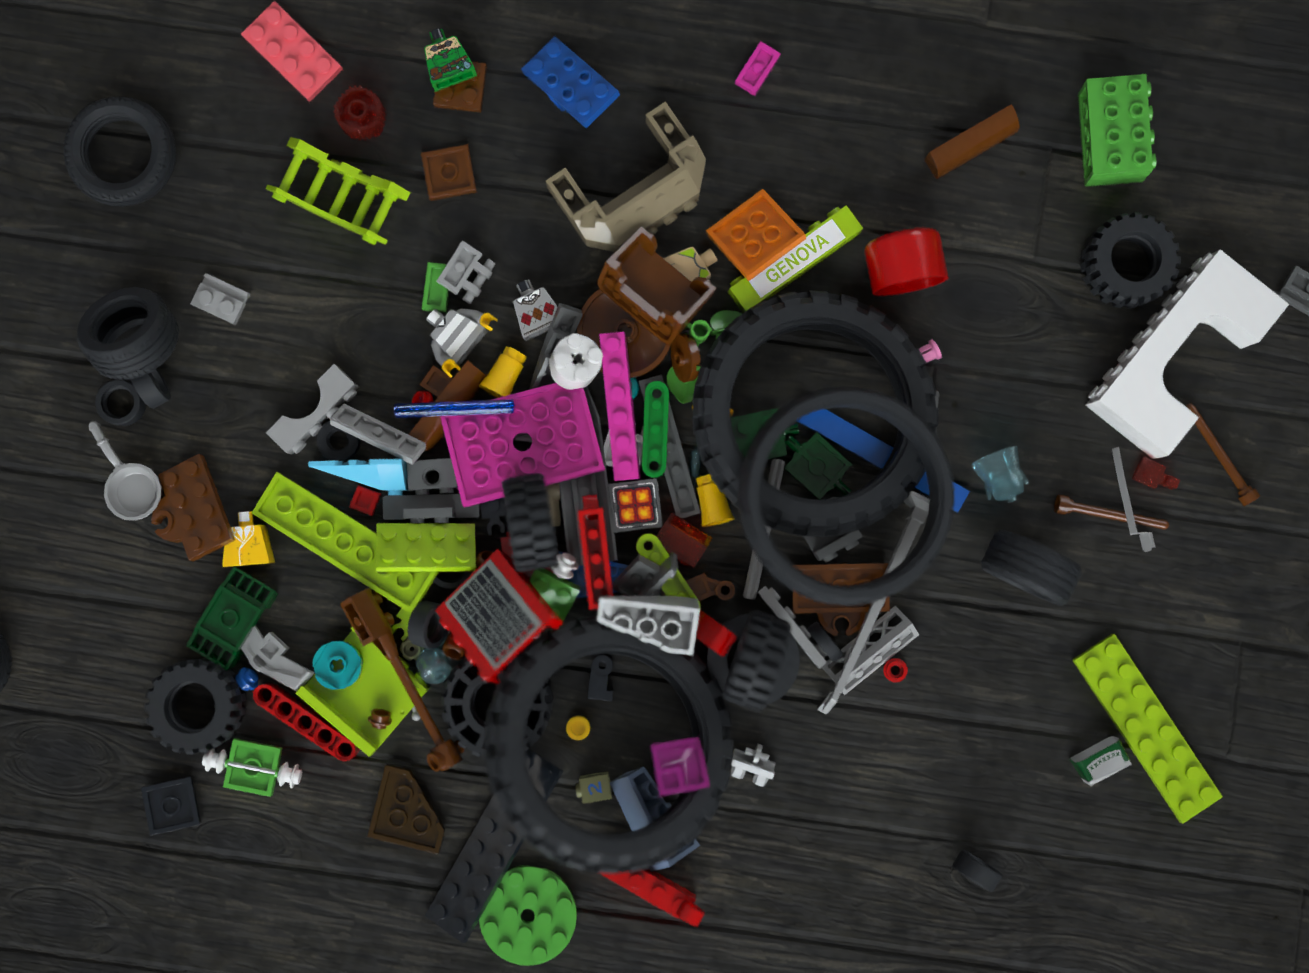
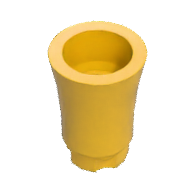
M506 346L488 375L479 384V387L496 398L511 395L515 382L523 369L526 356L516 349Z
M710 474L696 478L702 527L715 526L734 520L726 495L720 492L712 481Z

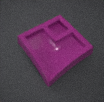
M699 737L651 745L659 796L710 787Z

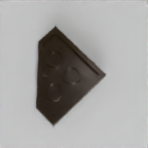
M389 764L385 765L367 837L439 854L445 827L413 773L409 769Z

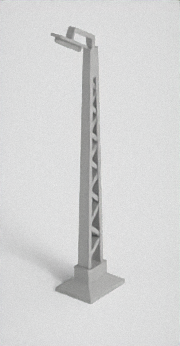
M910 491L908 493L909 497L903 501L910 507L906 517L907 522L884 575L892 571L905 559L920 525L924 523L928 515L929 499L914 491ZM886 598L871 603L834 687V692L828 694L818 707V711L827 714L837 702Z

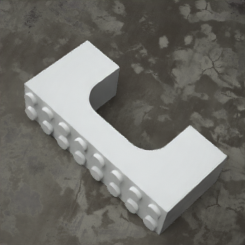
M1222 250L1212 254L1209 252L1203 258L1200 257L1191 266L1192 273L1188 277L1184 276L1178 282L1176 293L1174 295L1170 294L1161 305L1164 308L1159 313L1156 312L1147 321L1148 328L1144 332L1140 331L1134 337L1132 348L1130 350L1126 349L1118 357L1117 361L1120 363L1114 369L1110 368L1102 378L1105 380L1100 387L1096 386L1088 395L1090 400L1086 406L1152 459L1169 456L1199 418L1171 396L1163 383L1165 365L1198 323L1212 326L1241 349L1260 342L1289 305Z

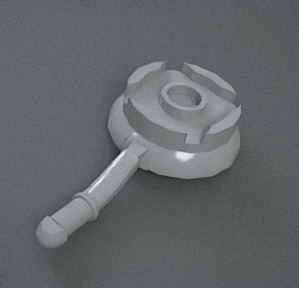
M91 421L88 425L89 431L92 432L97 445L101 447L106 457L115 467L105 484L104 498L107 507L114 515L124 520H139L147 517L157 508L161 496H163V488L158 476L151 468L142 464H123L109 444V439L106 438L100 428L101 425L96 421Z

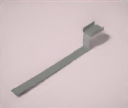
M1119 447L1114 448L1112 453L1130 535L1140 534L1142 549L1144 552L1151 551V548L1155 547L1152 532H1137Z

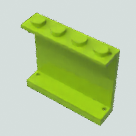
M352 627V631L344 641L355 646L363 658L362 672L358 680L353 685L344 689L332 690L321 685L315 677L316 674H314L307 684L299 688L296 694L370 757L400 724L414 705L390 660L388 661L373 642L363 646ZM399 657L422 698L430 688L426 684L428 682L427 679L418 672L414 674L408 669L410 665L403 658ZM341 659L332 661L334 665L333 670L336 672L338 669L343 670L344 668ZM384 709L391 713L390 718L392 719L391 724L386 726L385 729L372 727L371 722L368 721L372 710Z

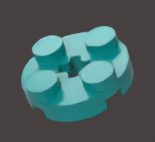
M332 641L323 645L313 658L315 677L321 685L328 689H344L353 685L362 672V656L355 646L345 641ZM341 659L344 668L343 670L338 669L336 672L333 670L334 665L332 661Z

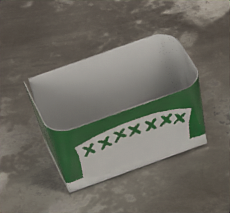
M1115 736L1108 737L1069 759L1083 782L1090 786L1131 765L1119 738Z

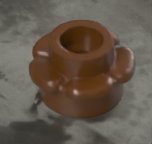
M374 709L371 711L368 721L376 729H385L392 722L390 718L391 713L384 709Z

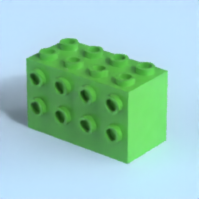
M1146 74L1086 79L1079 91L1085 186L1143 182L1153 171V168L1156 167L1155 153L1152 154L1151 144H1154L1155 135L1154 130H1150L1153 108L1148 104V97L1151 95V83L1147 82Z

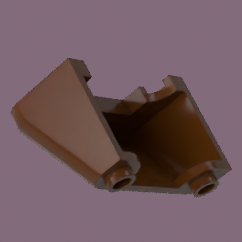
M640 227L605 262L598 279V286L607 297L664 343L671 344L713 295L716 287L707 278L696 277L691 282L655 252L657 249L656 237L651 232Z

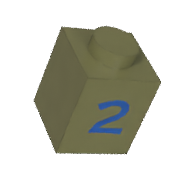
M609 771L582 775L579 778V783H575L577 797H582L583 803L612 799Z

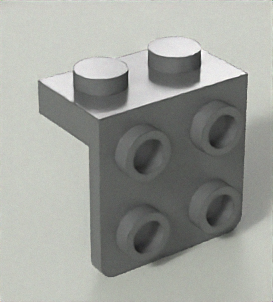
M859 530L838 536H807L804 538L817 560L824 559L825 562H828L838 556L836 551L844 547L846 550L857 546L859 544L858 539L863 536Z

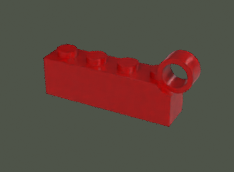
M597 494L582 496L583 509L578 510L589 610L599 609L600 596H614L603 507H599Z
M649 867L633 872L599 873L670 915L693 926H698L705 914L700 907L694 904L696 894L656 871H650Z

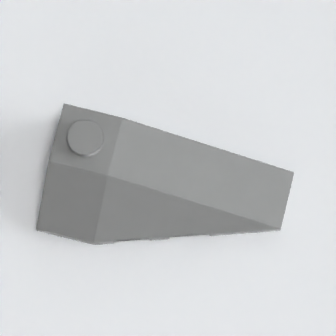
M600 596L597 622L620 632H627L645 643L649 642L660 647L661 650L668 653L693 655L700 609L697 598L679 596Z

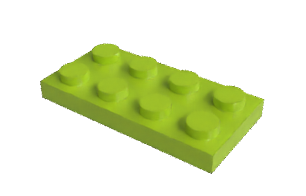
M377 523L376 572L475 571L476 569L475 524Z

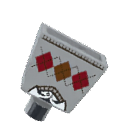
M530 280L522 281L516 285L521 297L513 301L521 333L525 341L547 332L558 308L545 288L541 287L534 291Z

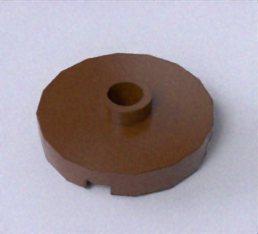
M687 333L679 334L671 345L672 366L675 375L682 382L696 380L699 374V370L696 371L697 365H700V353L697 343L692 337L689 338Z

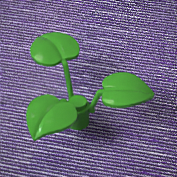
M720 311L711 318L710 326L704 320H697L693 324L689 323L684 330H689V338L692 337L696 341L697 346H699V344L706 341L709 334L712 336L716 335L715 338L717 339L724 329L743 313ZM672 366L667 374V385L670 391L680 403L691 402L697 378L691 382H682L675 375Z

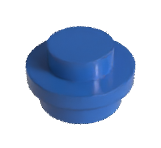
M243 667L236 675V682L244 691L254 690L258 687V675L254 670Z

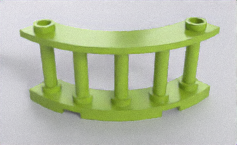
M290 137L286 146L294 150L292 153L294 157L279 188L267 185L266 189L273 192L272 197L282 203L288 200L343 228L362 235V239L370 244L375 245L376 242L386 245L388 240L377 234L393 201L396 202L397 198L407 201L411 192L392 181L374 175L369 177L363 174L360 169L343 161L342 163L333 159L330 161L327 159L329 156L327 153L301 139ZM308 157L319 163L317 166L319 170L304 201L289 194L288 190L302 161ZM333 170L343 175L342 179L344 181L327 213L313 206V203L327 174ZM359 182L366 186L365 189L367 191L352 223L337 216L352 185ZM382 192L384 199L369 230L362 228L361 224L375 195H379Z

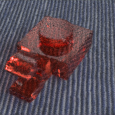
M1147 457L1141 458L1132 477L1133 480L1152 489H1156L1158 484L1173 490V488L1177 489L1180 482L1179 479L1164 474L1166 466Z

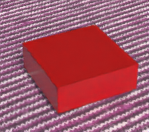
M358 485L349 507L373 516L381 493Z

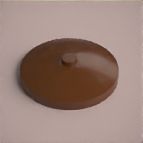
M600 289L590 296L582 308L583 316L577 327V334L590 338L601 350L599 334L625 332L631 378L640 377L651 372L665 359L671 344L664 343ZM601 364V368H600V370H599V371H601L602 373H603V364Z

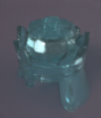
M1017 446L994 452L971 464L974 471L984 482L988 500L991 499L993 494L994 498L998 501L1007 500L1008 503L1018 500L1016 495L1024 492L1023 482L1027 485L1030 484L1020 468Z

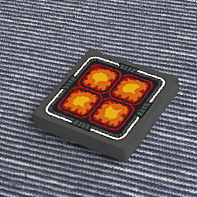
M657 478L608 484L614 533L662 527Z

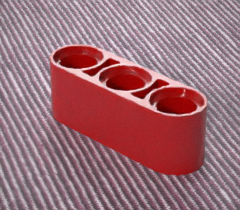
M700 610L696 638L724 657L738 636Z

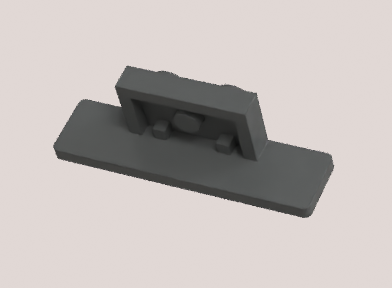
M460 494L383 496L384 520L410 519V523H425V519H434V523H449V518H477L480 516V504L464 508Z
M672 553L659 566L639 554L613 581V590L624 596H651L662 588L663 583L668 578L671 579L676 574L678 569L676 565L677 555Z

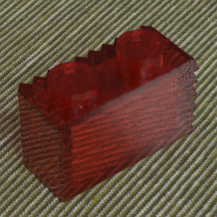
M674 513L670 514L656 536L667 553H675L680 563L686 566L690 565L693 568L712 540V537L708 536L707 533L700 531L699 528L692 526L691 523H687V521L679 518Z

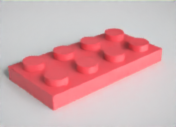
M275 1L241 33L309 102L343 70L341 65Z

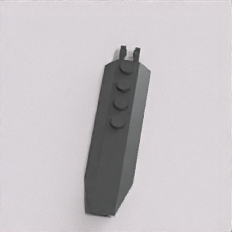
M588 386L584 387L605 470L559 482L567 553L575 557L578 566L583 567L584 560L578 510L583 509L582 496L597 494L599 507H603L609 561L618 560L600 416Z

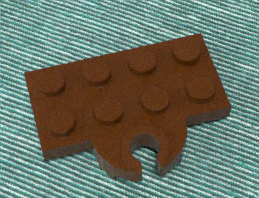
M199 453L158 474L166 496L160 500L157 508L153 511L151 523L158 525L162 523L163 519L168 518L167 527L155 531L159 537L170 542H182L190 561H196L235 541L204 455Z
M888 563L794 566L822 582L849 586L866 583L882 577ZM792 590V612L816 613L822 628L834 636H838L835 621L840 617L845 618L848 623L845 630L846 636L852 635L859 630L865 619V613L868 612L871 603L859 605L827 604L807 598ZM889 596L886 597L880 612L890 611Z

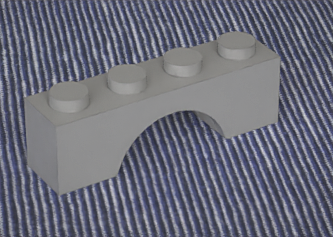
M333 364L317 380L321 397L317 408L312 414L301 419L282 416L266 432L286 453L291 455L294 452L296 454L299 453L306 446L305 441L311 435L314 437L318 434L319 430L323 427L322 424L338 411L344 401L349 402L357 394L355 390L359 386L337 365Z

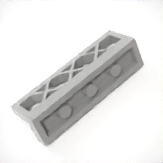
M896 606L874 623L864 644L862 654L859 655L842 691L844 695L919 636L913 623ZM896 615L902 620L895 627H888L889 621ZM882 633L881 638L877 642H869L872 634ZM855 639L841 649L843 656L839 660L833 662L831 659H828L827 663L822 666L823 670L835 684L841 671L835 675L830 668L836 663H844L845 665Z

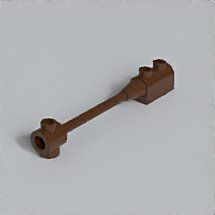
M367 588L349 597L340 605L362 645L365 646L373 642L388 661L390 660L436 745L430 749L431 753L427 755L428 764L434 771H445L463 760L461 754L464 753V749L458 744V740L453 741L452 738L444 741L398 656L399 653L393 637V629L391 628L394 625L393 616L389 612L383 613L379 606L383 602L381 594L376 591L372 592L370 588Z

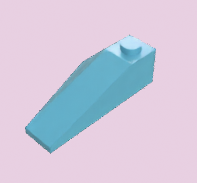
M370 459L369 462L349 460L347 463H342V461H308L309 467L388 491L389 496L403 495V491H409L407 462L402 459Z

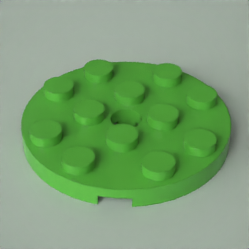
M517 866L507 870L479 919L481 932L488 946L498 956L508 962L525 966L545 963L561 953L570 942L576 926V902L569 886L553 871L544 867ZM531 909L535 914L533 921L522 919V911Z

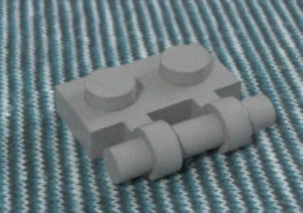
M461 241L436 282L455 295L458 294L462 287L467 291L463 300L471 304L473 299L481 293L480 288L485 280H489L493 274L491 271L495 263L487 259L484 265L480 264L478 260L482 253ZM472 270L478 273L473 283L466 280Z

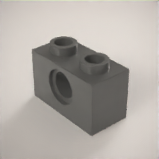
M451 458L418 460L413 465L407 462L408 490L415 491V495H429L430 490H439V494L454 493V488H458ZM432 471H437L440 476L439 480L431 484L428 481V475Z

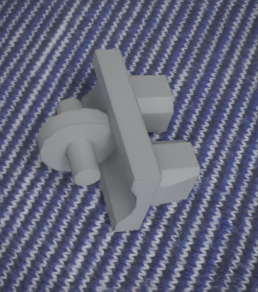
M757 744L755 750L746 747L745 752L734 748L733 759H731V776L743 779L745 772L749 771L754 773L752 782L764 787L767 781L774 777L776 762L768 760L769 755L761 752L763 747L761 744Z

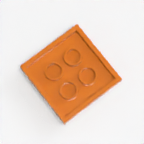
M764 189L706 230L709 238L748 281L806 240L805 233Z

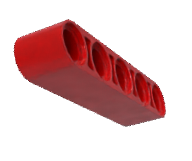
M265 683L254 690L253 699L260 707L338 760L348 761L359 753L360 749L324 717L278 685ZM264 688L269 689L272 693L269 701L265 700L262 696ZM284 702H288L291 705L292 711L290 714L283 712L282 705ZM304 715L309 716L312 720L310 728L302 724ZM323 729H327L331 732V741H326L323 739ZM343 743L351 745L352 753L350 755L343 753Z

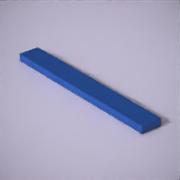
M826 409L814 411L797 420L800 424L879 469L884 467L893 450V447ZM925 472L918 485L914 488L929 496L928 479ZM953 482V511L959 512L970 491Z

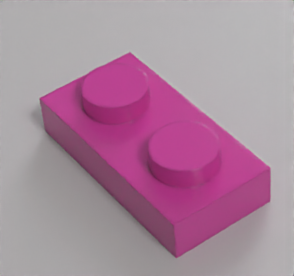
M760 41L737 77L735 84L755 96L781 54Z

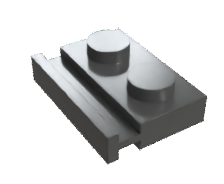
M1294 266L1277 295L1292 307L1309 316V273L1298 266Z

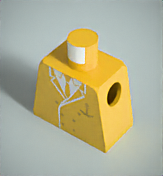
M252 511L238 512L239 527H231L235 541L224 546L223 567L275 563L266 525H253Z

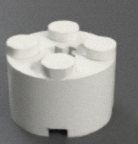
M571 334L563 338L555 347L549 360L553 380L565 389L573 390L588 386L601 368L602 351L594 341L586 336ZM574 360L578 362L576 365L572 363Z

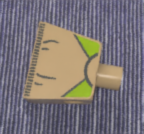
M689 247L663 258L691 282L696 277L709 280L711 273L707 267L718 261L711 249L698 255L694 247Z

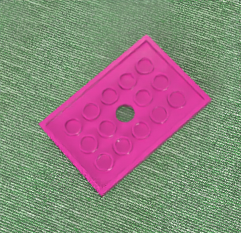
M553 383L440 413L464 508L503 498L502 481L508 477L540 473L544 475L546 486L605 470L584 388L571 390ZM520 433H526L532 438V445L526 451H518L514 447L513 441Z

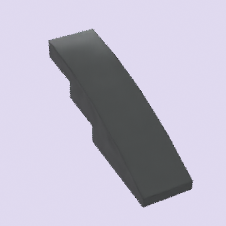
M559 303L542 346L529 390L556 383L551 376L550 357L557 344L563 338L575 333L583 316L581 309Z

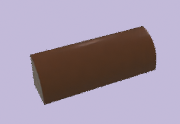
M1013 105L1005 107L930 151L924 160L936 180L1017 133L1020 126Z
M467 360L408 435L426 443L425 450L431 453L445 435L440 413L468 406L481 390L479 384L486 375Z

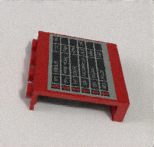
M498 549L435 610L440 616V624L452 632L453 641L459 647L465 649L466 658L472 664L478 666L480 669L478 671L479 675L485 681H491L496 684L500 681L498 673L547 625L557 629L563 623L523 572L515 569L514 561L510 556Z

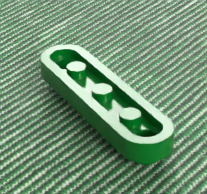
M653 381L645 389L642 469L645 475L650 478H658L666 470L669 389L661 381ZM654 390H659L662 393L660 398L653 397L652 393ZM651 462H657L659 468L653 471L649 465Z

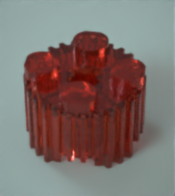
M354 85V88L349 86V89L345 90V94L341 93L342 97H338L339 102H336V105L333 106L335 109L333 112L338 124L349 137L354 139L358 138L361 140L363 138L366 140V138L371 139V136L376 137L380 135L384 129L383 126H385L386 113L379 97L372 90L364 89L361 85L359 87Z

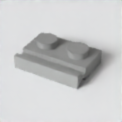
M205 273L204 279L200 283L190 304L236 325L251 294Z

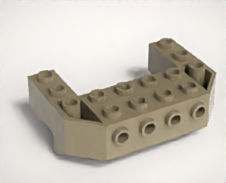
M666 101L646 114V124L668 155V163L602 207L599 206L596 200L589 203L566 168L546 180L548 190L586 246L616 252L640 227L654 235L658 231L657 228L664 223L666 226L671 224L678 218L677 214L683 210L689 212L697 206L696 202L699 200L706 158L694 136L690 137Z

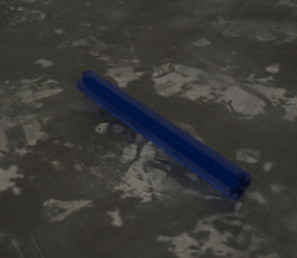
M512 399L394 405V416L397 418L510 414L515 412V402Z

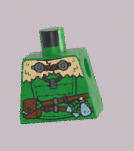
M442 28L435 29L429 33L433 44L425 46L424 51L430 81L435 92L477 76L473 63L456 36L446 38Z

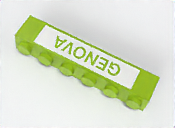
M847 205L842 209L839 207L833 209L827 214L828 219L821 223L818 220L808 228L809 232L805 234L806 240L753 279L748 281L741 275L730 283L732 287L728 293L743 313L760 302L768 300L861 233L863 227Z

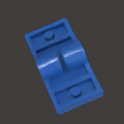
M555 36L521 69L531 81L548 95L550 100L560 110H566L585 128L620 96L619 91Z

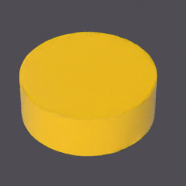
M581 715L570 718L566 725L568 736L574 740L586 738L590 732V722L588 719Z

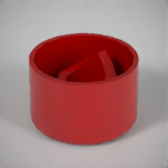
M923 227L901 230L877 237L865 246L864 253L872 294L875 296L914 292L941 284L949 278L941 237L936 229Z

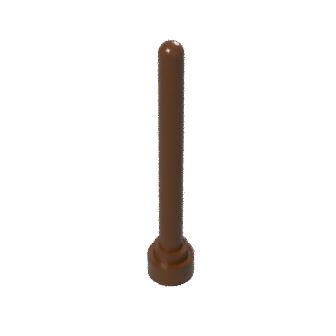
M1187 404L1186 408L1199 417L1194 424L1239 490L1237 493L1241 504L1245 506L1258 499L1260 495L1256 488H1252L1251 485L1247 486L1195 405Z
M1058 494L1055 499L1054 512L1066 515L1067 513L1078 512L1127 522L1126 514L1122 511L1076 503L1069 496ZM1133 514L1135 524L1159 529H1167L1169 527L1167 520Z

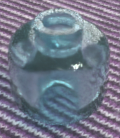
M425 649L417 658V669L421 678L426 683L439 684L450 675L451 664L442 649Z

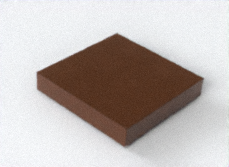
M468 144L421 153L430 201L477 192Z

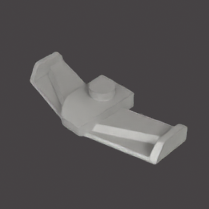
M256 625L241 648L248 658L249 664L254 669L295 691L299 690L302 685H305L315 673L283 656L289 647L273 632H269L263 637Z

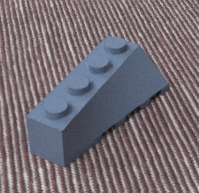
M644 767L626 772L610 782L632 831L650 824L671 806L670 802L666 803L659 796L657 784ZM694 839L689 845L679 850L676 855L663 862L649 866L650 871L672 866L699 847L700 844Z

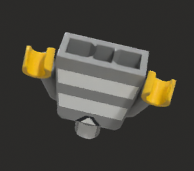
M434 309L426 320L435 327L430 336L433 338L431 347L436 361L450 378L452 377L450 371L453 368L460 370L459 366L487 333V330H493L489 323L492 320L497 322L498 319L490 313H482L470 309H459L457 311L451 309L444 317Z

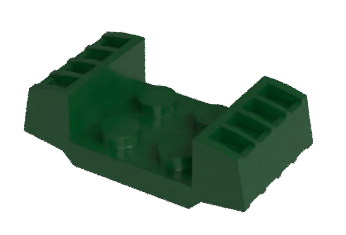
M234 566L225 581L219 586L195 626L186 647L216 665L221 666L226 671L235 667L244 653L241 648L263 611L271 608L278 593Z

